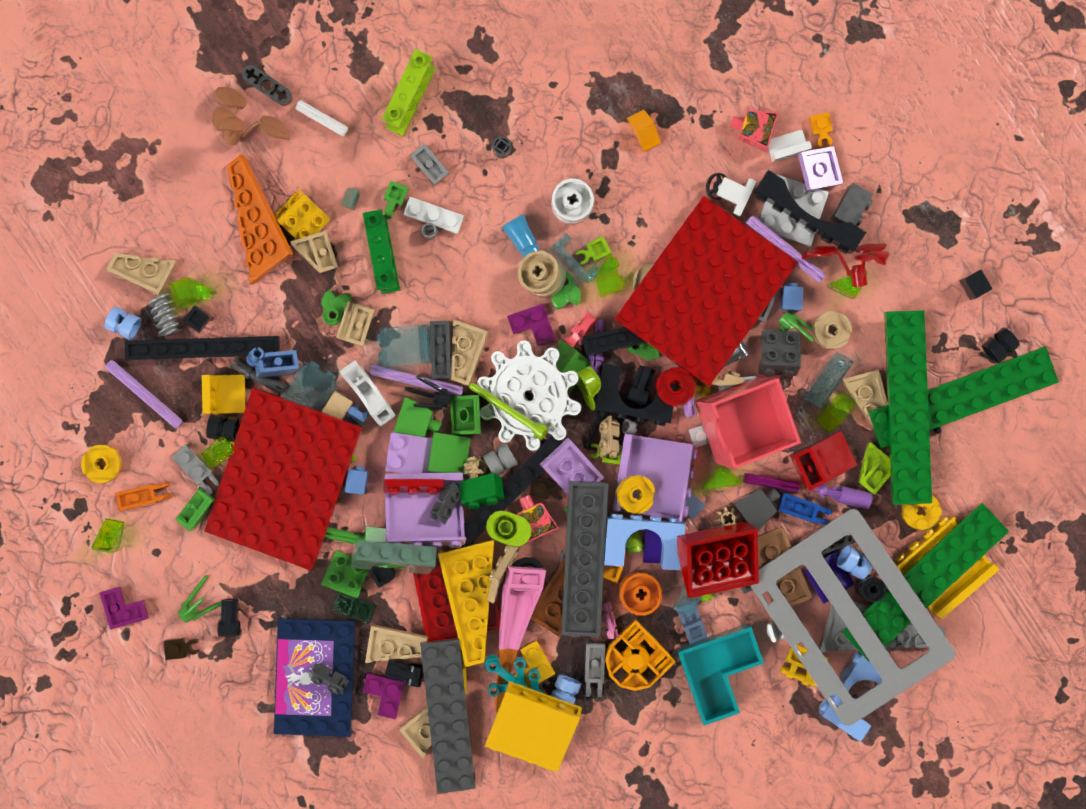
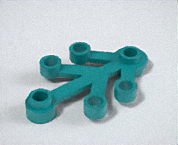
M489 655L485 658V668L487 671L496 672L507 682L511 681L527 687L524 677L526 661L523 657H517L514 660L517 678L500 666L498 656ZM532 668L528 672L529 679L531 680V689L543 693L539 689L538 683L540 671L537 668ZM533 673L538 674V675L535 676V677L531 676V674H533ZM490 684L488 687L489 695L496 697L499 693L505 692L508 684Z

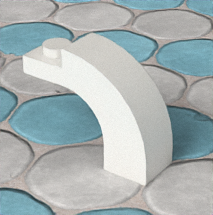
M353 361L339 371L360 397L370 415L380 427L396 416L376 384L356 361Z

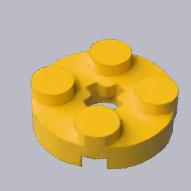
M95 445L91 447L81 460L83 473L87 475L89 480L95 483H106L117 478L122 467V460L118 450L108 445ZM101 458L106 462V466L103 469L97 466V462H100Z
M636 474L630 475L623 479L616 489L618 503L627 512L644 513L653 505L655 488L653 483L646 477ZM634 490H639L638 499L635 497L633 498Z
M933 495L932 503L903 504L901 513L904 522L908 526L919 530L933 527L942 514L940 504ZM918 506L925 507L923 515H917Z

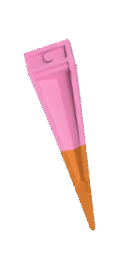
M507 566L505 584H503L498 657L500 659V666L509 673H511L526 628L543 590L546 570L543 568ZM497 674V684L508 683L504 678ZM501 692L495 697L496 712L499 710L505 692Z

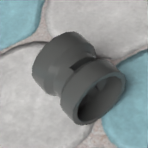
M499 136L493 141L492 148L496 157L505 159L511 154L512 146L507 137Z

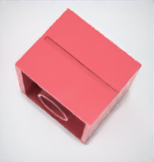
M758 376L694 401L716 464L736 469L801 443L779 378Z

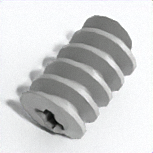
M171 293L157 296L148 303L149 307H154L151 310V314H157L153 320L159 322L156 328L162 329L159 331L160 336H170L184 330L177 329L182 324L181 322H175L179 315H172L176 307H169L174 301L166 299Z

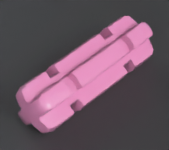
M605 601L602 602V611H604L606 629L608 628V631H606L608 639H615L619 634L618 629H615L617 625L614 611L611 610L613 609L612 602Z

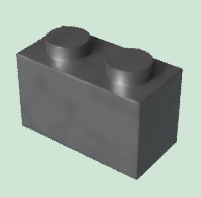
M852 183L848 186L831 220L837 223L851 222L858 227L863 220L862 213L864 210L867 211L873 202L871 200L873 193Z

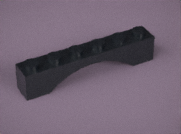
M770 170L764 174L753 192L758 200L764 203L767 201L772 204L774 210L779 213L783 211L789 215L788 218L795 223L800 222L805 225L804 228L808 232L813 234L816 232L824 242L828 244L833 243L843 254L853 253L867 233L851 222H827L808 214L793 199L785 180Z

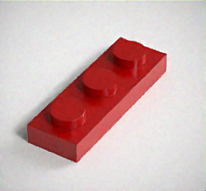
M385 479L383 493H388L389 495H398L400 493H408L409 495H417L419 493L437 495L441 493L444 483L443 479Z

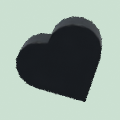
M373 566L370 574L378 588H380L395 577V570L393 568Z

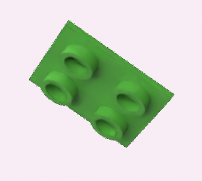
M336 550L321 585L357 599L369 570L351 568L352 556Z

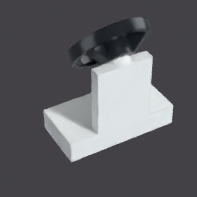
M714 173L707 180L706 193L711 199L720 200L723 198L736 204L732 216L738 219L757 181L749 178L746 185L743 186L728 179L722 173ZM715 176H717V180L713 184V189L710 190V183ZM717 192L716 195L719 197L715 198L711 194Z

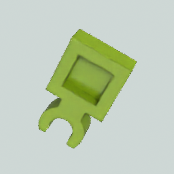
M601 236L586 244L588 250H579L575 255L583 254L585 260L581 261L580 264L585 265L591 257L596 262L612 252L605 238Z
M591 444V448L597 449L598 452L596 454H589V457L591 459L600 458L599 445ZM619 445V454H617L616 458H611L610 454H607L602 458V463L620 466L623 446Z

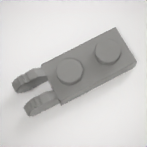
M187 444L171 457L207 494L211 495L213 493L212 488L204 481L207 477H209L213 484L218 487L220 486L221 481L212 473V469Z
M586 643L585 697H590V683H598L596 694L597 697H602L605 643Z

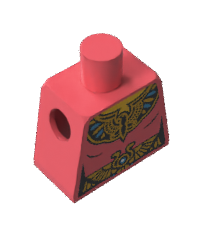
M747 110L744 119L733 116L730 127L741 130L739 140L767 152L778 113Z
M530 494L519 499L523 510L518 511L517 515L527 519L532 529L528 542L558 529L557 523L542 501L534 504Z

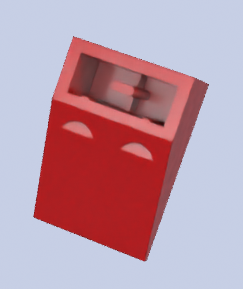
M842 431L789 454L806 490H812L857 466Z

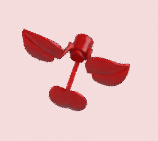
M885 243L860 245L856 248L855 252L862 254L855 256V260L862 261V264L852 266V270H849L839 249H836V246H817L811 248L803 254L802 260L806 257L837 254L846 270L847 276H851L852 286L862 287L868 284L865 268L866 261L885 266L889 252L882 251L887 247Z

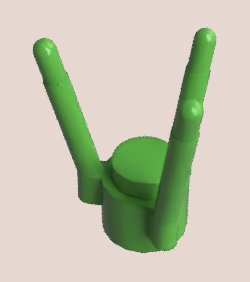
M788 311L778 320L781 324L778 328L781 331H787V328L791 330L795 327L811 342L814 341L797 323L813 332L812 326L798 318L794 313Z
M207 575L199 582L187 600L181 604L182 608L178 611V615L186 623L192 619L195 621L200 616L221 606L220 601L197 613L199 611L197 607L205 600L204 597L194 604L190 603L208 579Z

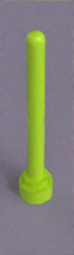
M471 383L469 385L472 391L531 429L534 437L540 441L548 433L549 427L543 423H534L477 384Z

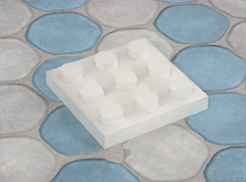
M777 175L785 180L787 188L796 203L808 214L820 219L829 192L822 189L807 191L804 183ZM766 201L763 205L759 221L779 237L810 247L815 233L808 232L804 228L805 225L800 222L795 223L788 218L789 215L783 211L782 213L777 212L772 208L773 205Z

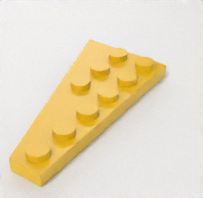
M494 540L438 553L465 667L485 662L489 601H487L491 585L489 576L492 572Z

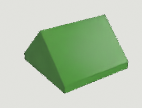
M561 340L556 347L559 351V359L556 362L558 371L566 373L573 369L577 372L590 366V361ZM575 384V385H572L571 387H569V389H568V393H569V394H570V392L573 390V388L576 386V384Z
M480 395L452 396L450 398L452 435L481 434Z

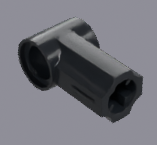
M640 365L626 400L645 406L656 370Z
M221 599V617L217 628L218 637H239V599Z
M393 660L388 661L385 677L404 681L405 684L414 687H421L424 676L422 665L415 663L405 664Z

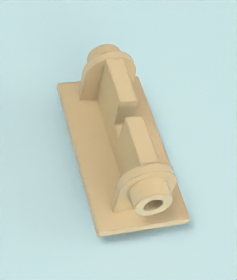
M612 416L603 420L599 427L601 433V441L599 443L600 458L607 454H610L611 458H616L617 454H619V440H614L613 437L619 438L620 424L618 420L612 419Z

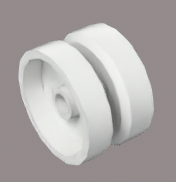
M570 178L556 186L552 193L551 206L558 220L574 225L583 222L590 215L594 196L592 189L587 183L580 179ZM573 199V200H575L576 202H574V204L571 205V204H569V203H570L569 200Z

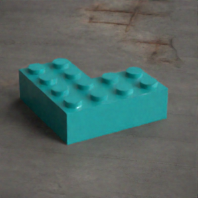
M747 623L692 644L676 648L703 726L739 714L740 711L728 676L764 664L752 627Z

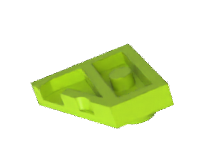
M868 442L858 483L872 493V495H875L891 476L890 458L874 444Z

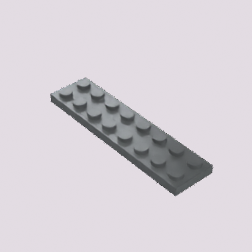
M569 481L561 635L600 637L608 482Z
M459 638L420 642L437 794L476 789Z

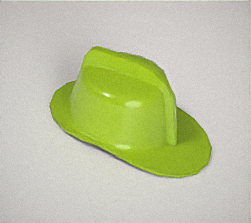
M588 366L576 372L579 377L576 385L580 389L589 408L595 410L593 397L600 391L601 380L594 369Z
M497 511L487 520V532L496 541L518 547L527 543L531 537L532 529L530 523L519 515L507 511Z

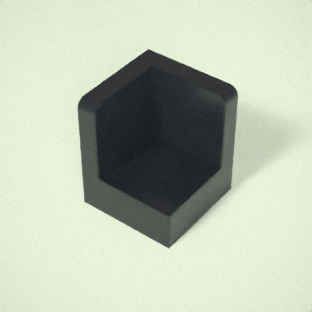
M978 270L968 277L959 280L970 300L976 299L992 290L982 270Z
M194 305L183 321L200 333L206 324L215 318L201 307Z

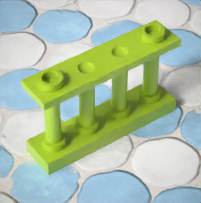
M418 49L414 50L381 119L387 122V130L404 137L436 70V67L431 65L433 57Z

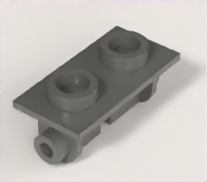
M452 482V484L447 483L438 496V499L443 502L436 501L430 511V518L433 520L439 518L444 525H446L451 517L452 511L460 499V489L455 482Z
M315 663L312 668L314 672L309 670L310 680L317 685L323 684L327 686V689L336 695L338 693L343 695L344 689L342 687L346 688L349 684L347 677L336 671L330 677L331 668L322 663Z

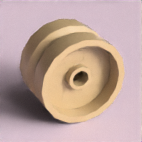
M534 251L527 254L521 260L518 267V278L521 285L533 295L540 298H549L556 295L563 288L566 281V272L563 265L550 253Z

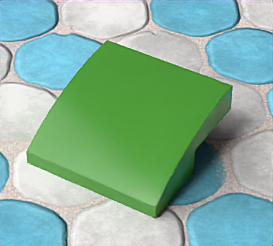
M433 432L428 471L463 473L465 475L464 463H467L471 438Z

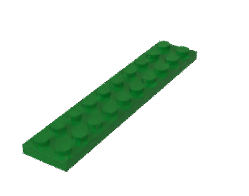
M925 310L884 312L892 505L932 503Z
M1042 347L928 389L929 430L1059 383L1047 348ZM888 405L868 411L880 448L889 446Z
M980 503L907 570L903 576L924 607L928 608L998 543L1009 530L983 503ZM888 589L881 600L873 602L861 613L884 647L911 623ZM846 627L841 633L869 661Z

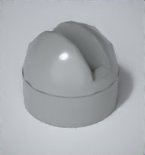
M426 223L423 225L421 233L426 239H433L437 236L438 231L434 224Z
M625 419L622 423V432L633 435L637 432L636 427L638 424L634 420Z

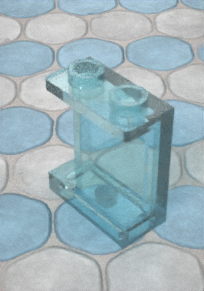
M566 233L552 245V252L582 284L585 281L590 283L596 277L598 267L594 265L589 271H585L565 249L571 244L572 240Z
M427 325L380 328V333H377L378 345L381 344V352L378 353L379 364H383V367L430 364Z
M312 360L310 362L304 361L303 367L291 386L281 397L321 411L339 381L336 380L337 376L327 370L325 373L320 370V365Z

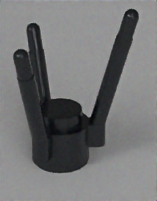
M419 375L416 376L417 379L439 392L435 391L434 394L408 387L405 388L406 391L433 398L432 402L435 403H414V407L442 410L443 407L447 408L449 405L451 393L447 392L448 389L441 388Z

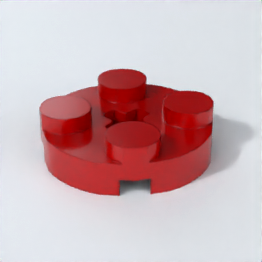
M672 367L662 372L657 379L656 390L658 397L669 406H684L694 396L695 381L687 370L680 367ZM678 382L681 389L673 391V388L670 386Z

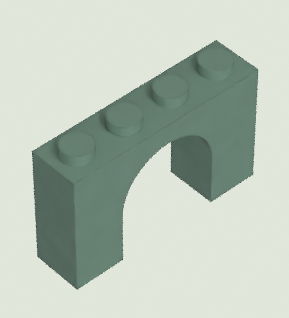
M357 540L352 552L351 568L371 570L374 565L391 564L410 567L409 573L429 574L435 568L437 547Z

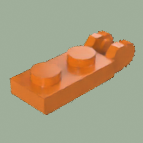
M169 482L156 485L150 484L116 492L118 510H128L173 498L172 493L163 494L158 497L155 489L167 488L170 486Z

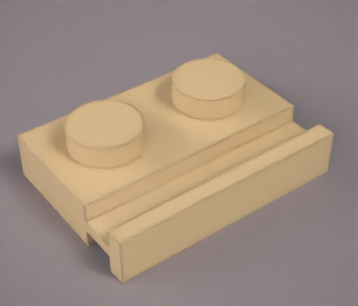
M348 301L336 338L363 346L374 310Z

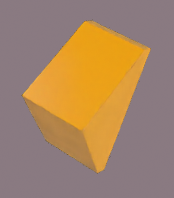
M645 110L627 118L643 152L661 144L655 123Z

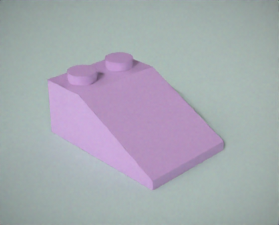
M391 432L385 471L404 474L440 473L428 471L432 438Z

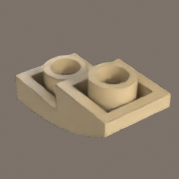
M729 371V374H723L722 380L717 375L711 386L737 385L743 383L744 379L740 378V374Z

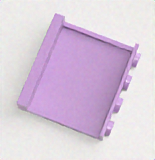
M625 434L616 489L622 480L630 475L636 474L646 477L653 483L655 493H653L654 502L649 510L640 514L667 519L670 517L679 518V521L682 522L688 516L689 507L686 506V500L691 497L692 487H689V481L694 478L695 468H692V461H696L698 449H695L693 444ZM634 490L633 498L635 497L638 499L639 490ZM615 493V500H614L613 510H615V511H625V510L622 509V507L619 505L618 500H617V496H616V493Z
M463 473L385 474V479H443L444 486L447 483L452 484V482H455L460 489L459 482L463 481ZM385 493L386 543L437 548L450 545L451 548L461 547L466 541L461 496L452 511L451 517L446 525H444L439 518L437 520L430 518V511L435 502H443L438 499L440 493L437 495H428L427 493L389 495Z

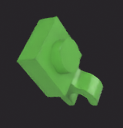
M390 181L384 196V200L388 201L384 211L386 216L392 218L396 205L403 206L409 191L408 187Z

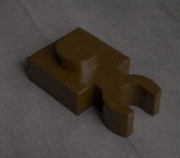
M537 477L532 482L530 495L548 500L550 494L556 500H562L561 496L556 495V490L563 489L559 485L552 487L553 481Z
M185 638L164 640L165 659L187 657L186 652L192 655L197 654L200 650L192 649L191 645L192 643H197L198 639H192L185 643Z

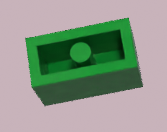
M495 473L459 482L461 504L469 509H478L481 505L485 504L494 505L498 501L504 500L502 477Z

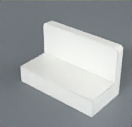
M802 130L773 138L768 147L772 163L797 156L801 152L812 149L810 141L806 142Z

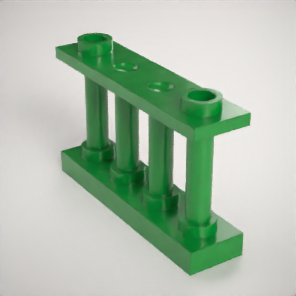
M382 209L364 212L362 214L376 288L381 290V294L401 291L387 216L383 215Z

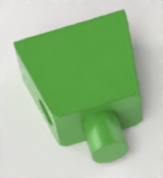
M405 397L394 432L426 437L428 430L439 433L442 422L432 419L434 411L429 408L414 407L413 404L417 402Z

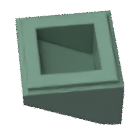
M347 188L341 206L355 210L360 197L359 190Z

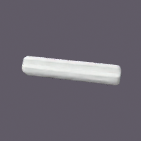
M302 100L297 103V111L341 136L347 134V126Z

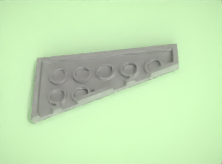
M854 602L861 613L869 607L868 605ZM832 605L819 645L820 651L857 650L841 633L846 628V625ZM910 623L885 649L926 648L927 645L912 623ZM938 626L944 634L946 628Z

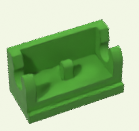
M199 487L188 504L176 517V521L188 531L195 530L213 506L215 497L207 494Z

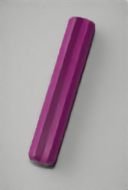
M744 473L743 483L792 492H798L800 483L749 473Z

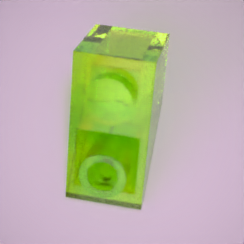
M612 253L607 255L595 278L600 298L623 291L622 286H625L623 276L619 275L617 268H619L617 257H613Z
M188 277L168 283L176 305L183 306V308L195 305L194 302L200 299L201 301H207L213 298L212 295L217 293L215 289Z

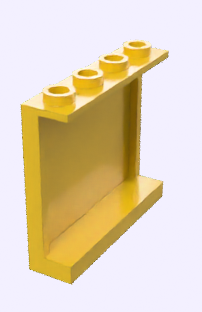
M942 517L934 529H928L919 542H913L905 554L901 553L894 559V563L902 575L957 525L955 517ZM985 555L982 556L928 607L935 617L942 620L1000 569L994 563H991Z
M509 681L496 718L488 734L485 747L558 773L580 720L582 707Z

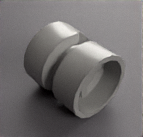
M507 443L497 447V452L490 451L483 455L490 471L498 476L504 473L505 468L511 469L518 465Z

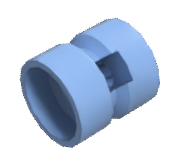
M115 306L109 312L104 328L113 333L119 332L120 336L132 340L140 328L141 318L131 313L127 315L125 310Z
M847 545L842 549L836 562L837 567L846 572L850 571L851 575L861 580L868 576L873 567L864 553H860L858 549L851 545Z
M558 675L555 682L556 690L552 691L551 696L574 704L576 700L574 695L578 694L581 683L571 677Z

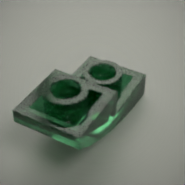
M338 592L331 610L369 624L377 605Z

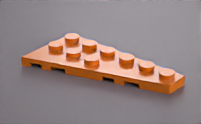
M239 155L227 165L230 185L234 189L236 198L234 206L238 209L239 214L237 222L242 247L246 251L247 259L245 264L246 267H249L250 273L248 280L249 284H255L291 257L293 252L245 155Z

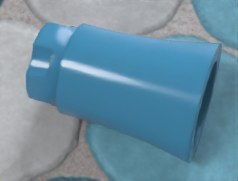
M524 214L501 227L511 239L518 252H521L523 258L527 254L540 249L536 244L537 241L528 226Z

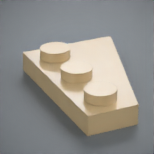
M115 253L106 270L160 296L178 262L175 260L168 261L160 260L159 258H144Z
M453 319L451 380L468 386L471 384L489 335L488 331Z
M879 369L841 379V382L871 427L872 421L868 411L888 405Z
M506 546L505 555L500 556L497 562L498 568L496 570L493 569L489 576L491 585L487 601L495 603L498 588H502L506 578L507 566L513 565L521 546Z
M373 624L370 629L365 663L422 657L420 642H427L428 636Z
M427 705L399 727V731L422 758L425 757L432 744Z

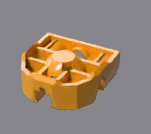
M634 619L608 645L605 654L609 676L619 687L633 691L650 688L676 662L673 656L637 619ZM621 639L628 645L622 653L615 647ZM644 640L654 649L650 655L647 649L640 644ZM638 649L639 653L632 654L631 650ZM648 666L656 674L650 682L641 674ZM622 667L627 673L618 680L613 674Z

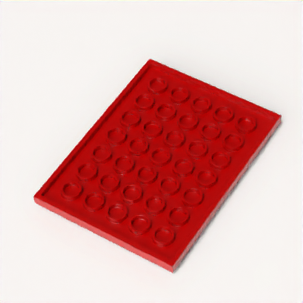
M703 196L614 320L709 387L798 262Z
M253 387L204 532L313 571L363 427Z

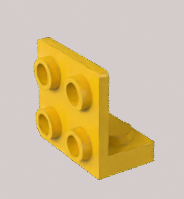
M300 189L274 213L276 220L296 240L318 233L330 221V218Z
M202 375L203 414L244 413L246 408L245 375Z

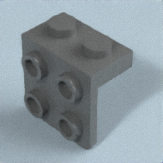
M763 330L761 334L762 359L758 366V374H764L765 376L783 375L784 377L797 376L801 367L800 333L796 331Z

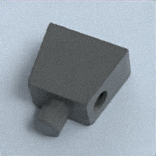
M758 488L731 503L744 521L759 531L777 512L772 503L779 499L780 495L774 488L766 494L762 489Z

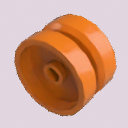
M635 570L628 573L621 580L619 597L623 606L630 613L645 616L653 613L659 607L662 601V589L652 574L646 571ZM639 589L643 590L642 595H637V593H639Z

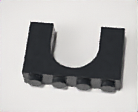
M602 364L600 373L601 388L595 400V410H598L597 414L609 416V412L616 413L617 418L623 419L633 416L636 417L635 421L646 423L647 419L654 420L655 425L661 426L671 423L674 406H669L660 400L656 389L653 400L646 407L633 409L625 405L618 393L622 367ZM678 382L670 386L673 388V391H677Z

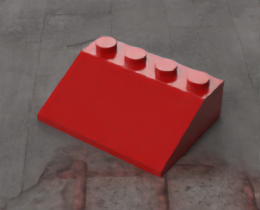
M743 522L677 536V553L689 599L759 583L758 529L751 524Z

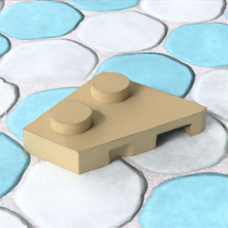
M326 231L290 242L291 246L319 274L338 268Z

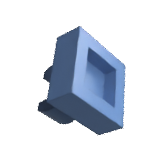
M357 404L355 408L351 406L344 420L363 427L369 411L360 412V404Z

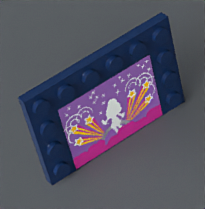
M278 618L274 734L351 737L356 620ZM315 663H322L331 668L330 677H332L335 671L347 677L349 684L346 688L342 687L344 689L343 695L340 693L336 695L330 692L327 686L323 684L317 685L310 680L309 670L314 672L312 668Z

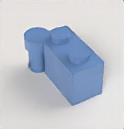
M254 348L246 357L247 363L255 367L257 378L293 375L299 370L296 350L264 354L261 348H257V350Z

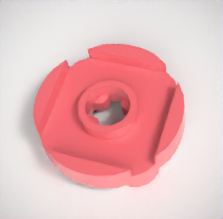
M587 312L581 319V322H577L570 331L572 333L567 336L564 342L575 348L582 340V337L586 336L585 334L593 327L597 318L590 312Z

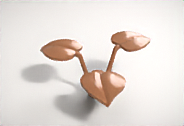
M218 87L215 90V97L218 102L226 107H233L234 110L232 113L230 110L220 107L216 108L213 112L214 131H226L223 136L226 143L237 145L241 136L245 137L256 126H259L263 133L271 137L285 140L290 139V135L283 123L271 116H262L260 121L255 122L243 131L244 123L236 115L238 108L244 109L246 106L244 97L236 90L228 87Z

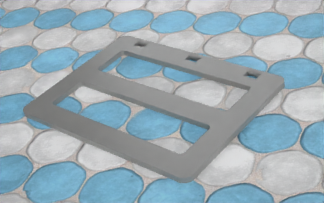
M848 510L760 568L759 583L750 585L840 721L846 726L853 725L955 657V650L858 510ZM847 534H850L929 649L927 653L902 669L898 668L821 554L824 549ZM800 565L806 566L882 679L878 685L858 698L851 697L776 585L777 580ZM767 591L774 600L769 605L762 596ZM800 642L807 649V652L803 655L796 646ZM837 694L842 703L836 706L830 696Z

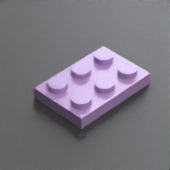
M569 438L540 463L567 494L569 491V481L600 482L604 478Z

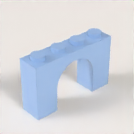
M617 513L607 516L604 565L624 566L625 545L629 536L635 531L649 529L656 532L661 538V568L681 570L677 553V536L685 534V523L679 521V518L670 517L669 520H661V517L650 516V519H642L641 515H631L630 518L623 517V514Z
M858 651L853 654L849 667L844 668L840 675V680L847 691H849L853 684L861 680H871L878 684L882 681L871 662L867 661ZM837 694L830 696L836 706L842 703ZM826 699L819 706V713L824 718L860 742L871 727L863 719L850 726L844 725Z

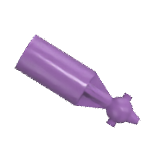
M825 483L813 489L818 492L820 498H824L828 494L838 503L867 510L872 502V493L849 487L839 486L828 489Z

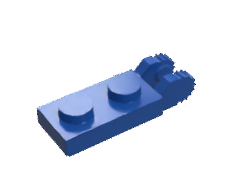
M782 492L777 511L823 525H827L829 522L822 518H816L818 510L828 515L833 513L832 510L823 508L819 504Z

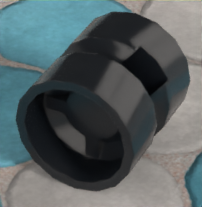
M1003 327L994 334V339L990 338L982 345V349L992 361L999 364L1008 356L1007 352L1012 353L1020 346V343L1011 331Z
M211 414L207 422L206 437L215 440L222 438L223 441L234 442L239 429V418L227 416L224 419L222 415Z
M868 574L864 579L858 578L856 580L855 590L859 596L867 601L878 602L885 596L886 586L881 579Z

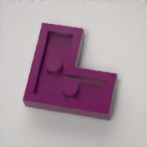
M543 304L507 316L513 334L532 329L537 346L556 340Z
M121 587L100 592L110 630L149 618L144 600L125 605Z
M367 672L363 693L381 696L378 716L392 719L397 718L404 681Z

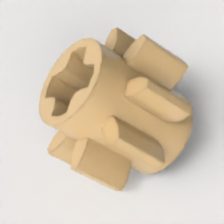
M480 456L467 458L468 462L464 463V473L470 479L487 473V464Z
M724 506L722 512L716 511L719 517L715 519V522L721 523L719 527L737 524L735 519L739 518V516L733 514L734 508L727 511V508ZM724 515H726V516L729 515V518L731 519V521H730V522L726 521V522L724 523L725 519L723 518V516H724Z

